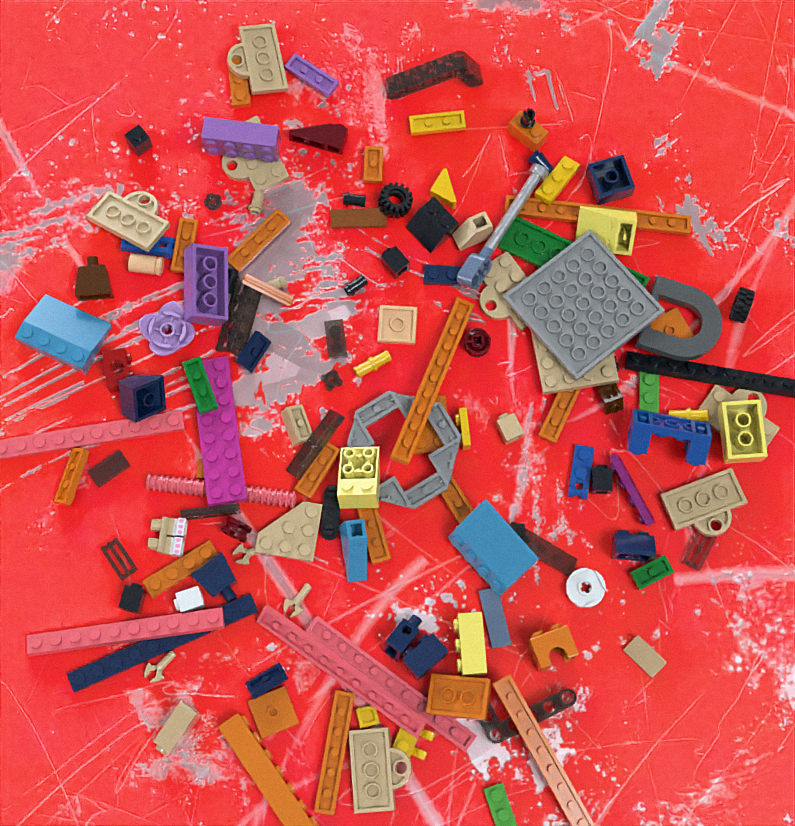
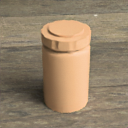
M136 253L130 254L128 261V270L130 272L162 275L164 269L163 257Z

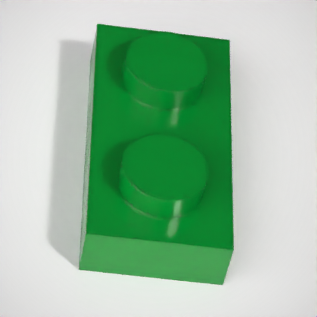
M663 555L629 574L638 590H641L673 574L674 570L666 556Z

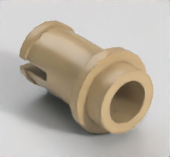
M259 190L253 192L252 203L248 207L250 214L258 216L263 212L264 192Z
M278 275L279 277L265 282L277 289H285L288 286L284 275Z

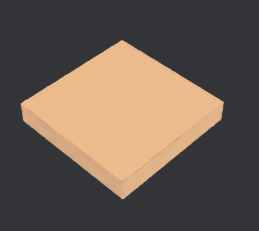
M380 305L377 342L415 345L417 307Z

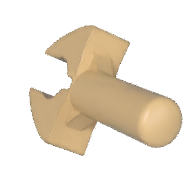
M240 544L232 555L235 556L239 553L246 555H244L243 559L235 561V563L250 565V557L259 554L255 553L256 546L246 549L243 544Z
M306 583L295 599H285L284 614L290 606L294 605L295 611L291 614L290 618L299 616L304 612L300 604L312 589L309 584Z
M170 650L157 665L148 663L144 677L147 678L152 671L157 670L155 678L150 683L164 680L165 677L162 675L163 669L176 657V653Z

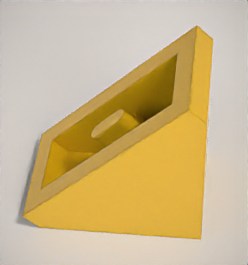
M445 168L432 186L430 198L435 197L441 204L451 209H456V198L447 168Z

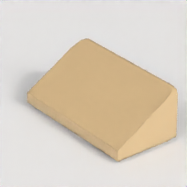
M302 404L289 406L281 411V416L293 447L315 439Z
M639 635L635 636L623 649L651 678L667 663Z

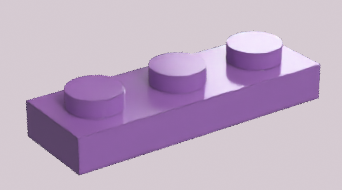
M296 53L284 66L286 71L327 98H330L339 86V81Z

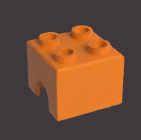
M559 623L551 626L548 629L549 632L543 633V630L531 634L532 636H530L527 645L538 672L549 669L548 667L552 665L549 659V653L552 651L559 652L564 662L573 660L578 656V650L567 625L562 626Z

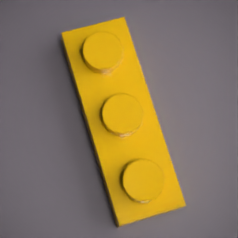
M464 110L409 116L411 136L466 130Z
M564 156L536 190L534 197L550 206L579 170L580 164Z

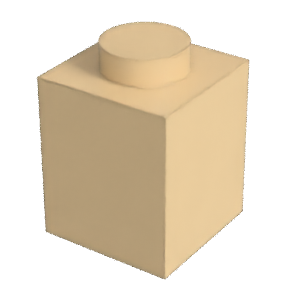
M505 413L498 417L499 420L496 421V427L505 445L523 437L524 431L514 413L510 415Z

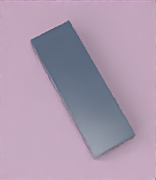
M491 588L478 591L492 649L512 645L501 598Z

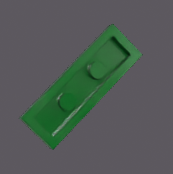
M201 357L182 362L200 415L219 409Z

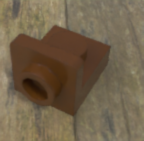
M616 383L597 386V392L604 404L606 415L624 409L623 396Z

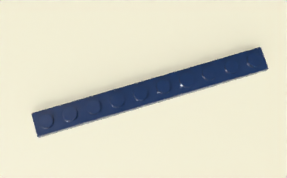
M251 593L218 607L224 610L225 627L259 612ZM217 630L143 640L68 673L67 676L74 693Z

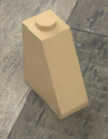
M180 701L153 741L157 744L155 748L164 755L166 753L172 755L202 715L183 701Z

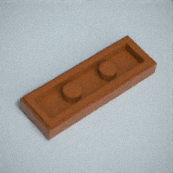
M380 208L331 209V229L387 228V216L384 215L385 211H380Z

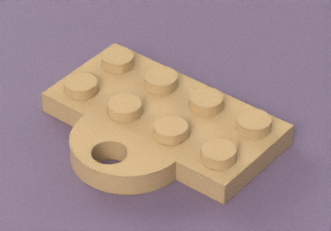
M275 24L239 26L238 32L241 43L234 45L228 53L227 65L229 70L239 78L249 79L252 95L287 92L288 83ZM232 59H239L241 64H234Z
M258 116L244 121L261 124ZM226 155L222 157V166L225 174L235 181L249 180L255 191L264 192L290 179L280 157L278 162L273 161L272 163L264 162L260 159L247 160L244 157L230 158ZM231 163L237 164V168L235 170H229L227 168L228 165Z
M108 191L87 214V219L90 222L147 252L152 249L170 227V223L167 220L157 216L158 203L156 198L144 191L132 192L124 198ZM143 200H149V203L147 204H141L140 202Z
M508 252L492 260L491 269L483 280L486 287L480 296V308L490 319L504 320L510 318L521 332L528 326L505 302L503 296L525 280L527 276ZM492 302L496 305V309L490 311L485 305Z
M715 385L698 409H709V421L703 422L710 423V427L720 433L717 407L721 402L748 400L749 395H754L757 400L761 399L767 447L780 427L764 417L767 412V402L763 394L745 389H738L733 394H730L720 386Z
M732 468L660 495V499L675 532L693 525L699 533L708 537L722 535L731 524V510L748 503ZM713 521L718 522L721 525V529L718 531L713 530L710 523Z
M389 727L349 731L354 814L396 810L394 789H399L406 785L412 775L413 768L409 756L400 749L391 748ZM400 762H404L407 765V770L403 774L397 771V765Z

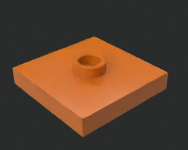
M677 307L662 314L651 324L650 329L678 338L694 337Z
M285 686L248 701L262 739L300 724Z

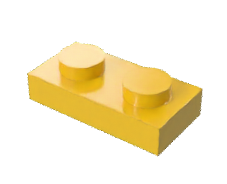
M459 408L458 414L455 415L456 426H460L462 450H467L471 447L467 408Z

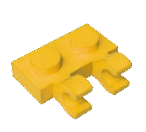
M400 727L392 748L404 751L409 758L412 755L425 760L427 752L415 748L419 736L415 738ZM423 729L419 736L432 742L435 733Z

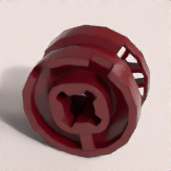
M474 328L467 332L464 340L465 351L470 356L478 358L488 353L491 338L486 330Z
M228 516L227 524L222 527L221 531L245 543L247 541L246 536L248 533H251L252 528Z

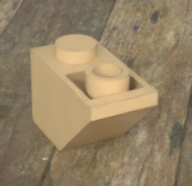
M484 211L468 218L452 234V237L461 251L489 239L493 233V225Z

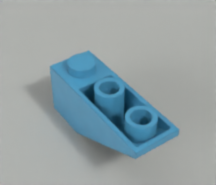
M364 519L344 521L339 524L347 582L366 581L367 533Z

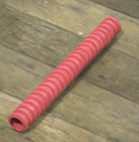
M149 473L146 478V489L148 491L150 489L153 491L159 490V492L164 490L165 493L170 491L172 494L176 492L177 494L183 493V495L188 493L189 496L194 494L196 497L198 495L201 497L207 496L205 480L200 481V479L194 481L193 478L188 480V478L182 479V477L176 478V476L170 478L169 475L164 477V475L158 476V474L153 476L152 473ZM246 485L249 503L253 501L255 504L261 502V505L267 503V505L273 504V506H276L277 504L279 507L285 505V508H288V506L294 508L296 505V491L291 493L290 490H287V492H284L282 489L281 491H278V489L272 490V488L266 490V487L260 489L258 486L254 488V486L248 487Z

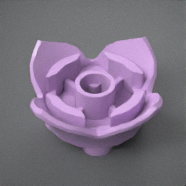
M176 301L166 303L161 307L159 313L146 314L138 321L140 332L150 342L149 347L151 351L158 356H166L179 351L187 346L195 336L194 326L191 323L184 322V309ZM171 328L172 333L166 335L164 331H168Z

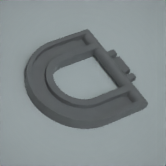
M656 276L651 291L654 299L657 302L661 299L692 310L699 318L700 332L694 337L683 339L650 329V324L639 332L635 346L680 361L694 360L706 355L716 345L722 332V316L718 306L709 295L698 288L662 276Z

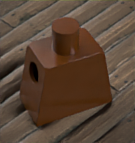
M97 256L87 257V266L78 267L75 297L78 301L114 298L108 270L105 265H99Z

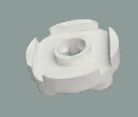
M588 568L577 569L566 582L567 597L579 608L593 607L604 596L605 581L597 571ZM582 583L591 586V588L588 589L589 593L581 591Z

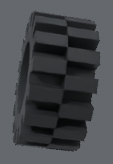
M392 182L389 185L386 184L379 195L378 207H380L381 212L385 211L384 215L390 214L389 218H393L394 215L396 219L400 216L404 217L409 212L413 203L412 192H408V187L403 188L404 184L402 183L401 186H398V182H395L394 185ZM394 196L399 198L402 201V204L392 203L389 200V197Z
M744 287L739 288L732 304L729 319L745 323L753 304L755 291Z

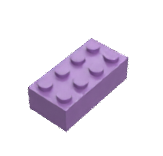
M204 117L201 139L205 153L213 156L221 154L230 158L244 157L247 160L260 159L268 163L278 162L282 142L279 126Z
M192 243L184 250V322L221 326L228 321V248Z

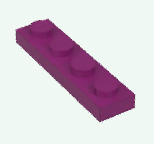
M618 454L609 457L611 463H609L610 467L621 478L618 481L622 489H627L630 495L628 497L629 502L633 508L636 506L639 511L637 516L640 522L646 524V526L655 524V519L621 457Z

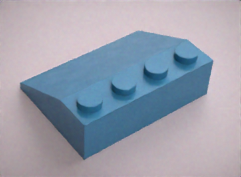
M45 294L25 318L15 335V339L19 344L87 375L113 325Z
M486 499L448 537L452 545L460 551L465 560L475 568L477 573L499 597L515 585L539 560L536 554Z

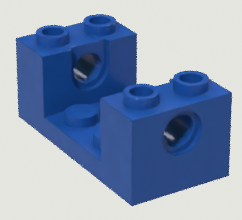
M633 408L627 433L628 451L635 455L647 454L651 435L654 433L659 437L670 436L676 440L685 441V461L690 465L699 466L706 464L712 440L710 423Z

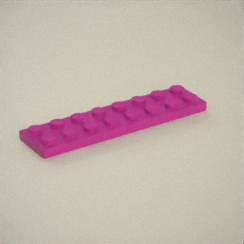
M225 356L202 360L219 408L200 415L196 404L208 506L248 501L229 358Z

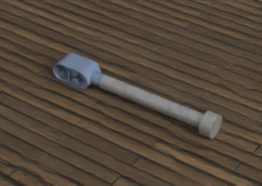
M536 163L532 165L528 171L529 178L480 253L470 254L458 272V284L474 290L481 285L491 269V255L537 184L545 181L549 174L546 168Z

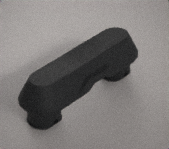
M330 485L324 491L321 535L325 540H333L338 535L340 506L337 498L338 486Z

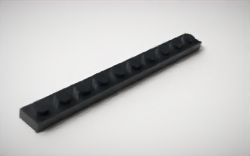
M627 351L625 369L795 398V379L674 360L638 352Z

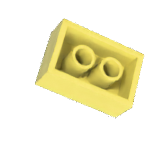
M761 399L721 402L717 409L724 464L761 462L766 459L768 455Z
M482 612L460 613L453 621L454 633H458V639H455V652L459 653L460 659L456 661L457 673H461V676L464 677L485 676L487 674Z

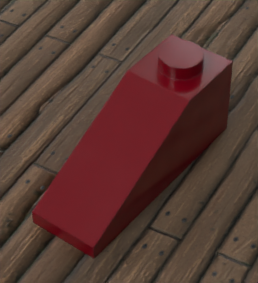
M329 123L289 130L288 134L290 141L342 155L348 138V128L342 124Z

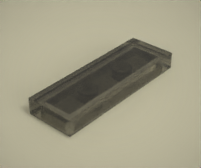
M239 503L180 510L181 518H186L187 521L241 513Z

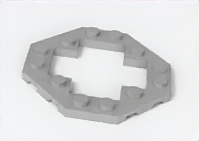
M387 391L356 410L347 447H372L376 445L367 427L397 409H400L406 419L415 397ZM434 402L428 416L430 423L444 444L443 447L428 455L437 473L405 492L396 477L393 476L380 484L379 501L415 510L449 489L462 436L441 403Z

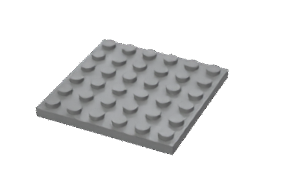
M591 230L503 296L505 302L576 381L665 313V309Z

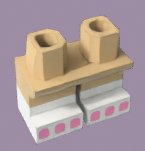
M168 517L152 519L151 531L160 532L159 539L149 537L148 548L157 551L161 555L183 557L184 539H186L188 528L187 519Z

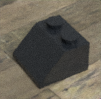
M433 197L417 211L406 228L431 254L458 229L459 222Z

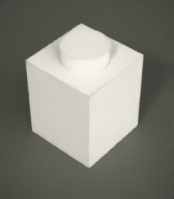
M199 586L175 593L177 599H174V604L177 611L180 610L181 613L193 612L206 607Z

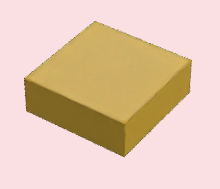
M369 705L356 709L360 729L380 724L377 710L373 706Z

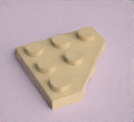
M303 501L258 532L255 553L313 563L323 504Z

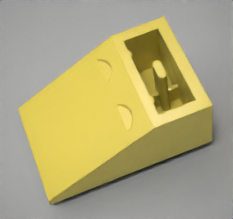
M580 206L575 241L591 230L613 254L631 256L637 226L636 212Z
M341 448L337 487L340 509L379 508L380 448Z

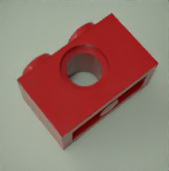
M125 348L102 351L106 383L110 393L119 391L120 380L134 375V372L130 371V365L132 364L131 353H127ZM124 367L121 373H115L116 368Z

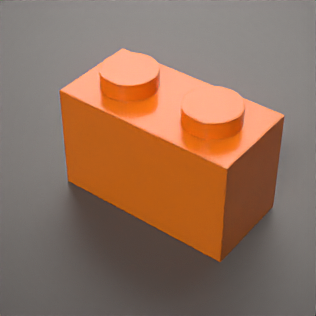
M520 110L509 122L507 132L532 152H535L546 143L549 132L536 121L532 128L522 127L520 119L523 116V111Z

